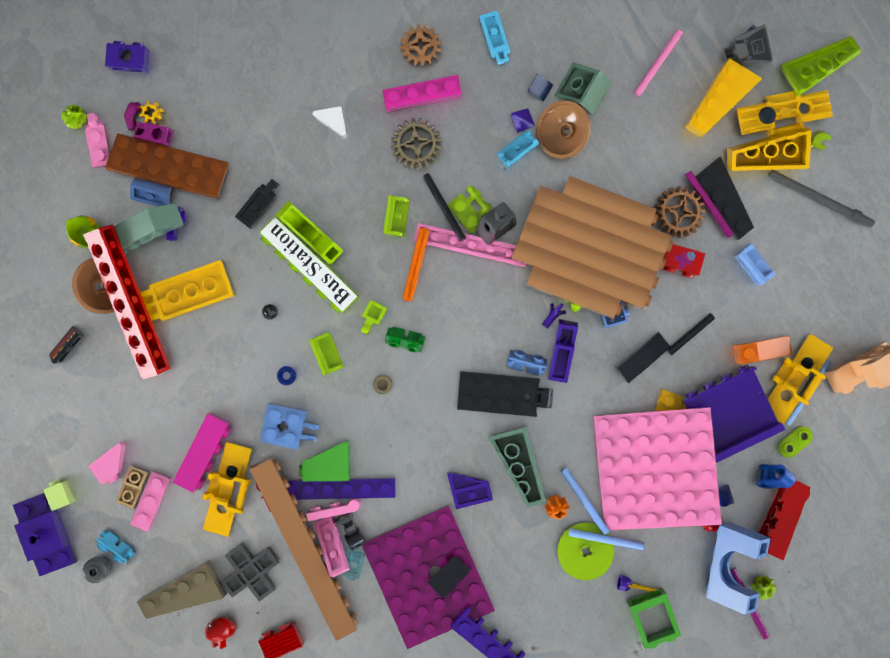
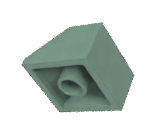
M573 62L554 96L562 101L566 100L577 103L586 113L593 115L612 81L600 70Z

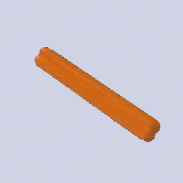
M420 227L403 294V300L409 302L414 297L430 229Z

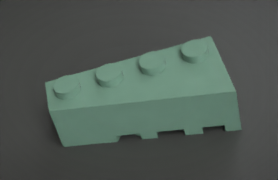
M174 203L146 208L115 225L114 229L124 253L127 254V250H134L140 244L148 243L152 239L162 236L184 224L177 204Z
M527 425L491 434L488 438L506 467L509 476H511L526 506L531 507L546 503L547 496Z

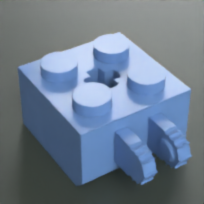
M270 402L267 404L260 442L298 450L301 439L316 441L317 438L311 434H304V427L316 430L319 429V425L305 422L307 410ZM283 421L286 422L285 425H288V428L282 430V427H280V424L283 423Z

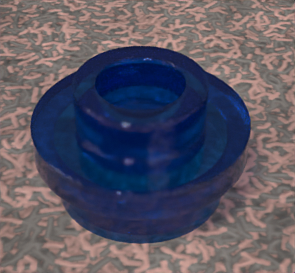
M284 366L278 370L277 379L282 385H290L296 379V372L292 367ZM285 372H288L290 374L289 379L284 378L283 375Z

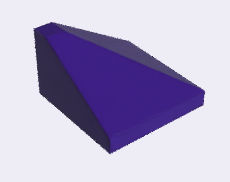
M528 108L513 112L510 115L517 133L535 126Z

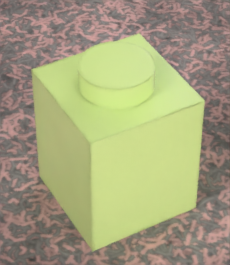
M58 479L48 483L49 487L43 490L52 511L75 502L67 480L60 482Z

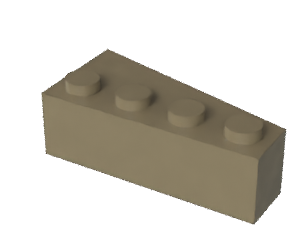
M208 560L143 596L137 601V604L144 617L148 619L223 599L227 592Z

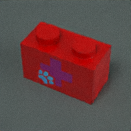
M673 244L670 252H665L663 259H666L663 270L670 273L679 271L682 272L681 276L693 279V276L700 275L706 253Z

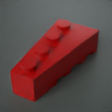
M795 481L793 486L789 488H778L758 531L759 534L770 537L768 554L784 561L804 504L810 496L811 487Z

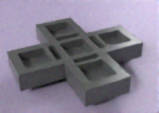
M241 543L225 555L236 571L225 578L221 584L232 598L248 587L260 602L275 590L265 573L279 564V561L269 547L252 558Z

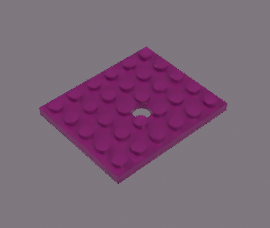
M449 505L367 540L366 544L362 545L407 649L453 630L450 625L467 606L471 608L468 615L474 620L495 611ZM454 555L459 556L472 571L445 598H442L428 584L431 580L429 571L434 566L443 568Z

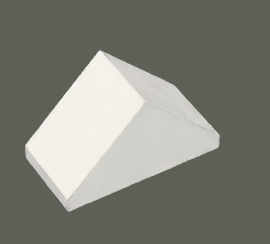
M341 106L316 110L312 113L314 118L346 139L347 130Z

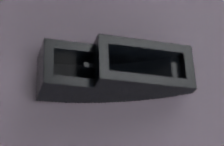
M657 332L628 355L629 357L617 365L615 369L627 383H630L671 346Z

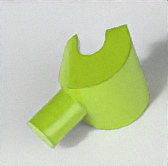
M823 130L815 131L811 136V148L815 147L825 150L826 146L822 141H830L831 136Z

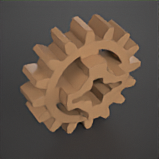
M417 24V29L414 30L411 26L410 33L404 32L406 38H401L400 41L404 45L400 46V50L405 51L402 54L403 58L408 56L407 63L414 61L415 67H417L418 63H421V66L424 67L425 62L432 65L431 59H438L436 53H441V49L438 48V46H441V41H437L439 34L433 35L434 28L427 30L426 24L424 28H420V25ZM423 34L429 36L431 39L425 38ZM414 35H416V38H415L413 41H410V42H409V40H410ZM420 42L424 45L423 49H419L418 45ZM429 50H432L428 56H425ZM410 52L416 53L419 58L413 56Z

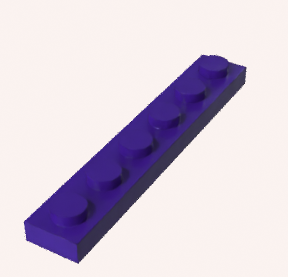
M395 478L349 479V481L302 482V480H288L290 485L288 490L291 495L294 494L297 500L396 497Z

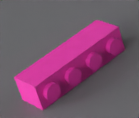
M458 75L382 90L387 113L462 98Z
M211 412L207 413L173 480L174 484L192 493L197 491V489L201 490L205 483V479H203L205 473L211 471L214 465L212 460L215 455H219L223 447L221 442L223 438L228 437L231 431L229 427L231 422Z

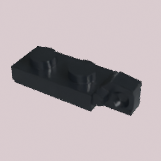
M273 179L266 186L262 184L254 191L235 217L251 229L273 202L276 196L274 191L279 184Z

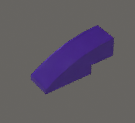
M558 320L548 380L567 383L575 349L578 322Z

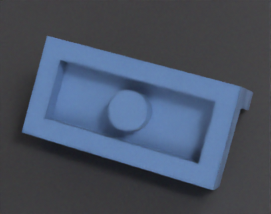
M134 178L130 184V199L154 206L170 204L172 187Z

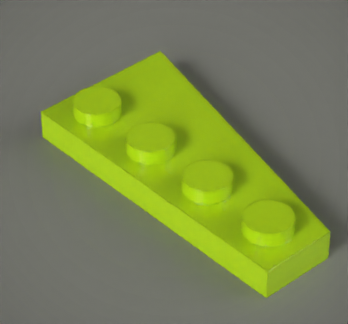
M849 36L781 64L780 70L797 95L800 96L858 56L861 48L854 38Z

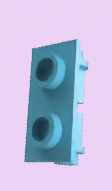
M104 530L100 534L101 540L96 538L97 547L104 553L110 552L113 555L112 559L119 564L123 562L127 565L128 560L126 558L131 559L135 554L132 551L133 548L123 541L117 547L115 544L119 538L110 531Z

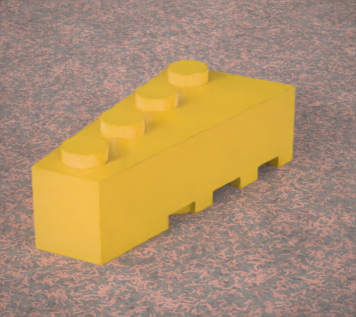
M729 58L720 69L684 128L702 137L762 78Z
M803 127L727 148V168L732 171L809 169L812 130Z

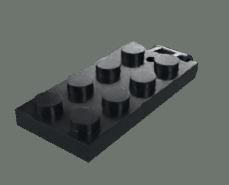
M460 371L457 410L537 417V407L552 408L553 389L539 388L540 378ZM529 394L530 399H526L525 395Z

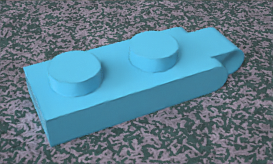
M498 10L480 15L479 20L491 58H496L498 65L509 62L507 54L510 53V48Z

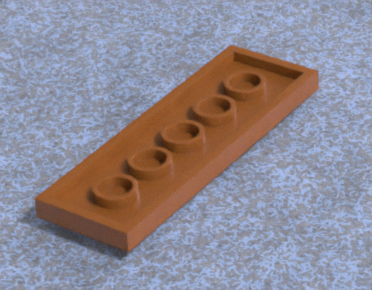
M117 133L105 168L111 172L218 199L229 163Z

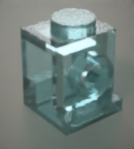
M347 549L345 555L350 570L340 575H344L345 579L354 581L360 578L366 554ZM350 562H355L357 566L352 568Z

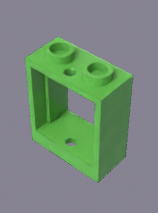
M663 588L627 601L640 640L645 649L656 648L660 643L672 642L681 636L670 602ZM664 603L672 628L646 638L637 612Z

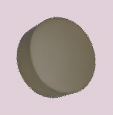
M380 375L375 378L373 387L377 393L386 394L392 389L393 384L390 377Z

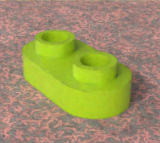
M805 426L796 427L778 443L777 450L779 454L786 458L794 457L811 443L813 439L812 431ZM806 433V438L802 440L801 434ZM791 445V451L787 452L786 447Z

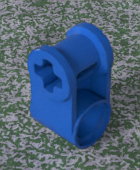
M781 464L759 465L760 474L759 479L756 480L758 487L765 489L789 488L796 481L795 474Z

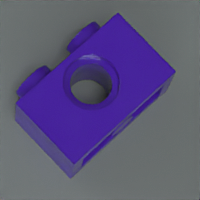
M122 41L107 43L105 67L115 71L148 73L150 50L143 43L133 42L132 45H125V42ZM131 52V58L124 60V55Z

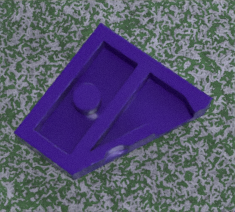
M452 472L447 473L456 509L493 500L488 480Z

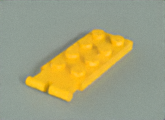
M222 260L148 285L150 289L140 292L151 321L160 319L162 322L235 296Z

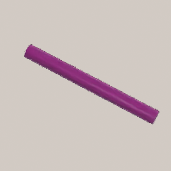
M689 171L686 173V178L697 194L701 196V200L705 203V206L727 238L731 237L734 234L693 172Z
M730 569L734 580L745 587L737 569ZM756 609V612L750 614L762 638L768 639L770 635Z

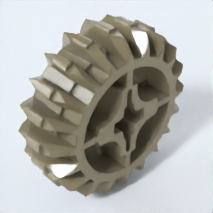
M411 118L412 124L409 125L408 121L405 120L404 124L406 127L403 128L399 124L400 132L394 130L393 134L397 138H391V142L396 143L391 146V149L397 150L393 153L394 157L400 155L397 160L398 163L405 160L403 165L405 168L411 163V170H414L415 164H418V169L422 170V163L428 168L429 163L427 161L430 160L434 164L435 159L432 156H440L436 150H442V146L437 145L442 142V138H436L440 135L439 131L433 133L436 128L435 125L428 128L430 121L427 120L423 125L422 118H419L418 123H415V119ZM417 129L427 132L431 139L421 138L418 135ZM412 130L411 139L401 143L403 136ZM414 140H418L419 143H422L419 144V148H415L414 145H411L414 144ZM428 145H432L429 154L421 158V150L424 147H428ZM402 149L414 151L416 159L406 156Z

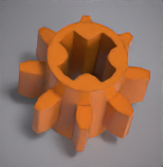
M559 495L551 496L547 500L548 504L544 505L549 517L553 516L554 519L565 517L567 515L566 510L570 509L565 497L561 498Z

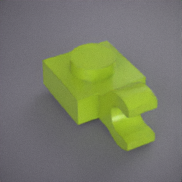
M370 299L362 314L366 321L361 332L368 335L373 323L379 326L387 308Z

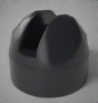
M272 304L265 305L262 309V315L264 318L272 320L277 317L278 309ZM266 308H269L273 316L270 317Z

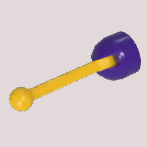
M620 575L617 581V590L628 591L632 587L650 592L657 590L633 584L632 580L624 575Z

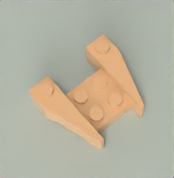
M884 342L863 355L855 356L854 360L843 362L825 372L834 393H850L854 390V386L865 380L869 388L878 387L881 389L890 385V344Z

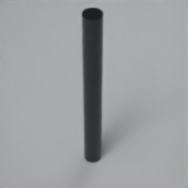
M430 174L423 175L424 181L460 242L465 240L466 236Z

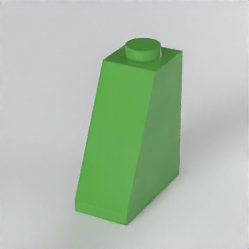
M349 440L304 460L302 465H299V477H302V482L349 481Z

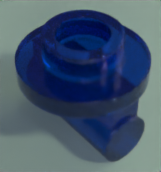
M729 484L719 488L720 506L722 507L735 503Z

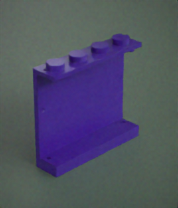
M744 365L738 368L739 372L733 375L731 373L725 374L716 383L714 381L708 382L703 385V389L696 391V389L686 393V397L682 399L686 409L711 407L716 463L786 430L783 423L778 422L754 372V370H757L755 366L749 367V365Z

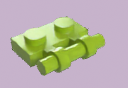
M470 185L466 189L470 196L466 199L461 193L448 204V207L469 234L472 235L476 232L482 216L491 211L492 206L490 203L487 204L481 197L479 190ZM474 200L481 207V210L478 212L471 205Z

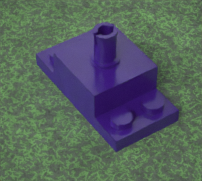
M45 493L12 505L19 522L14 525L27 562L34 561L39 577L77 562L58 509L51 510Z

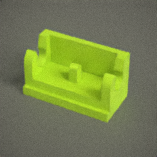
M388 195L384 235L405 238L410 199Z
M330 332L309 340L323 376L344 368Z

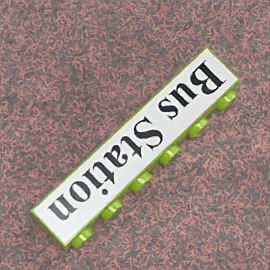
M274 216L259 232L262 235L260 239L268 247L272 245L276 248L275 254L282 260L286 258L290 262L288 266L295 273L299 271L303 274L304 277L302 279L309 286L313 284L318 289L316 293L323 300L325 298L329 299L332 302L330 306L337 313L339 311L345 313L360 297L278 217Z

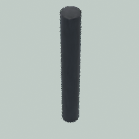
M711 313L675 342L667 352L672 356L715 320V317Z

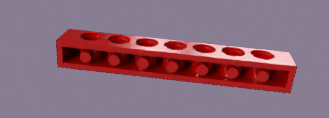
M113 224L84 234L141 378L145 379L156 376L171 369Z

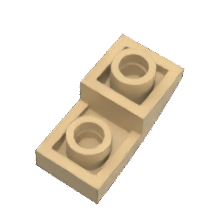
M130 466L115 502L135 509L148 472Z

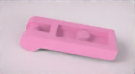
M351 499L349 503L333 502L329 504V507L322 508L321 505L311 507V511L306 513L307 521L355 512L359 509L361 502L359 499Z

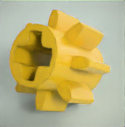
M147 101V105L144 107L140 106L142 113L139 116L145 118L144 123L151 121L156 125V121L163 120L161 113L164 110L161 108L157 109L159 107L157 102L152 105ZM151 110H154L155 112H153L152 117H150L148 114L151 113Z

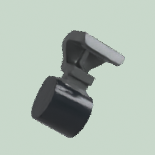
M351 512L336 518L335 524L338 527L344 526L346 532L344 535L350 549L354 550L366 544V540L360 528L354 527L352 521L353 513Z

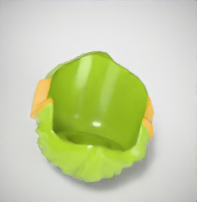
M84 215L67 219L66 231L70 242L77 247L88 249L84 234L100 228V225L92 217Z

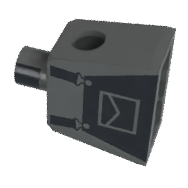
M765 24L735 37V46L725 48L727 60L738 57L740 65L762 64L773 61Z
M502 202L482 217L476 232L489 245L516 226V215L505 202Z

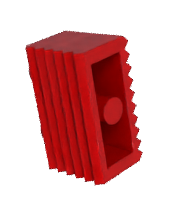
M286 622L280 625V629L276 631L270 629L261 634L262 637H260L258 643L265 658H278L303 647L304 641L296 622L292 624Z

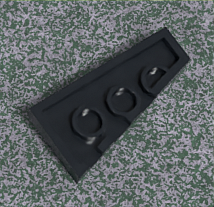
M720 156L695 177L733 231L735 238L739 240L752 230L754 226Z

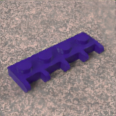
M468 606L450 625L456 633L487 658H523L525 656L524 651L515 654L509 649L513 644L510 640L505 644L495 637L498 634L497 629H493L490 633L481 626L484 622L482 617L478 618L477 621L472 619L468 615L471 611V608Z

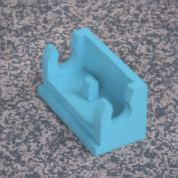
M526 130L496 154L508 169L539 145V141L533 138L531 131Z

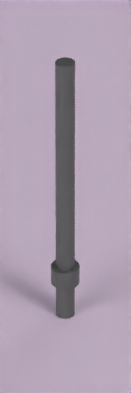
M771 170L769 173V177L850 216V219L855 222L860 221L870 227H873L875 224V220L863 215V212L857 209L853 210L775 170Z

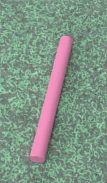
M677 29L633 92L635 95L641 96L683 35L682 31Z

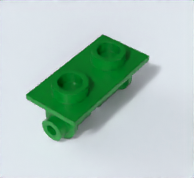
M394 326L392 328L388 327L385 343L389 346L406 348L410 352H422L425 336H422L421 333L409 331L408 337H405V329Z

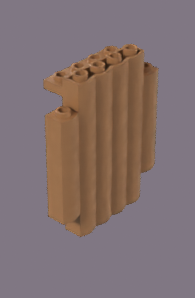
M569 176L563 193L540 185L512 259L533 267L526 283L527 286L614 319L615 315L619 316L623 305L620 302L626 303V306L632 309L636 307L642 310L644 306H649L652 298L649 295L651 288L655 289L659 278L656 275L658 270H663L666 259H663L665 252H670L673 241H670L671 235L650 228L651 225L655 226L659 215L655 214L657 209Z

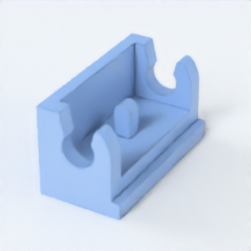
M752 243L734 256L757 286L763 285L776 274Z

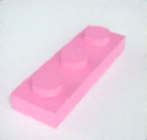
M156 471L151 472L130 525L147 532L150 531L171 477Z
M326 517L315 522V528L329 576L335 577L350 570L334 517Z

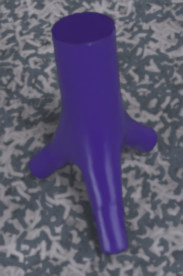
M553 303L550 304V313L542 323L547 329L557 317L566 314L565 310L560 311L563 307L562 303L556 309H554Z

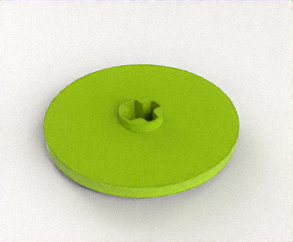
M581 522L572 525L562 534L558 542L557 556L561 567L570 576L579 580H593L602 576L613 562L614 545L568 536L570 528L604 535L594 523ZM587 546H589L588 550L590 551V554H585L583 556V552L581 551L582 548L586 549Z

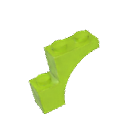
M288 201L277 212L276 216L330 265L343 252L334 241L291 202Z

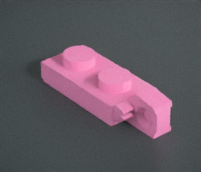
M89 113L87 114L88 125H85V133L93 168L106 166L110 155L106 127H104L103 122H99L97 114Z

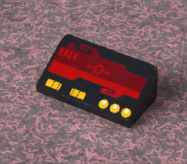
M72 326L50 352L51 362L53 364L61 363L84 334L75 326Z

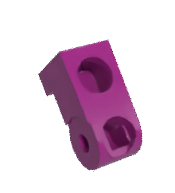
M136 122L133 137L170 147L174 131L160 125Z

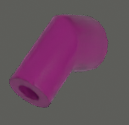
M130 102L124 112L125 122L129 131L135 130L136 121L134 116L136 112L141 111V104L139 102Z

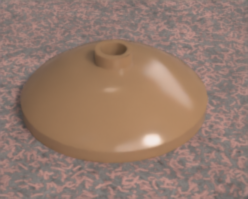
M557 101L549 105L542 112L536 128L537 140L541 149L549 156L558 159H567L577 155L589 140L591 131L590 119L586 111L579 104L572 101ZM570 128L571 132L567 134V130Z
M93 257L87 259L74 272L72 278L74 297L89 312L95 314L112 313L114 308ZM96 283H99L101 285L100 290L96 289Z

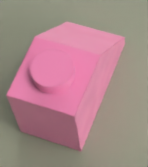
M124 441L115 445L88 466L102 485L107 482L111 484L119 478L118 474L122 472L126 447Z

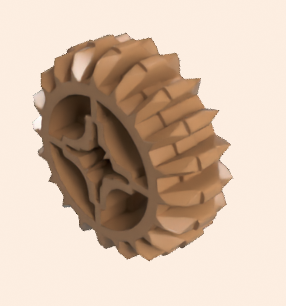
M681 186L676 187V192L671 187L669 188V193L664 191L662 192L663 197L659 196L657 198L661 204H654V207L659 209L655 213L659 215L656 222L661 221L662 223L658 228L665 227L664 233L667 234L671 231L670 235L672 237H675L676 232L678 238L683 237V232L686 237L690 236V231L696 233L695 226L700 228L702 224L699 221L705 220V217L700 215L706 212L705 209H700L705 203H698L697 200L701 196L694 197L695 190L688 193V187H685L683 192ZM680 197V201H678L676 206L666 205L671 198ZM686 200H688L691 203L694 213L693 211L688 210L686 206ZM679 207L681 208V212H683V214L680 216H678V212L675 211L679 209ZM665 211L672 216L673 225L668 222ZM683 218L692 219L687 227H678Z

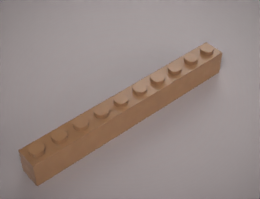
M269 457L251 466L250 471L337 641L357 631L356 624L358 620L354 612L350 614L347 608L350 604L346 596H341L339 592L341 586L338 580H333L329 576L327 565L322 558L324 556L320 545L316 546L313 540L316 538L311 528H307L305 524L307 521L303 511L299 512L296 506L299 504L294 494H290L288 490L290 487L286 477L282 478L279 472L281 467L277 459L273 460L272 457Z

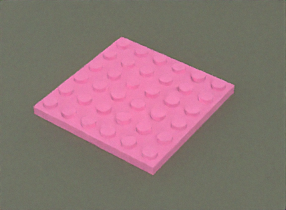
M711 407L594 416L603 519L609 530L722 524Z

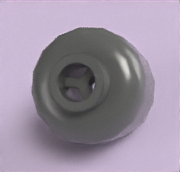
M101 556L91 558L83 566V576L90 583H99L105 580L111 571L109 561Z

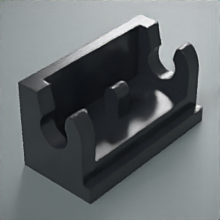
M454 555L428 584L442 598H445L472 569L459 556Z

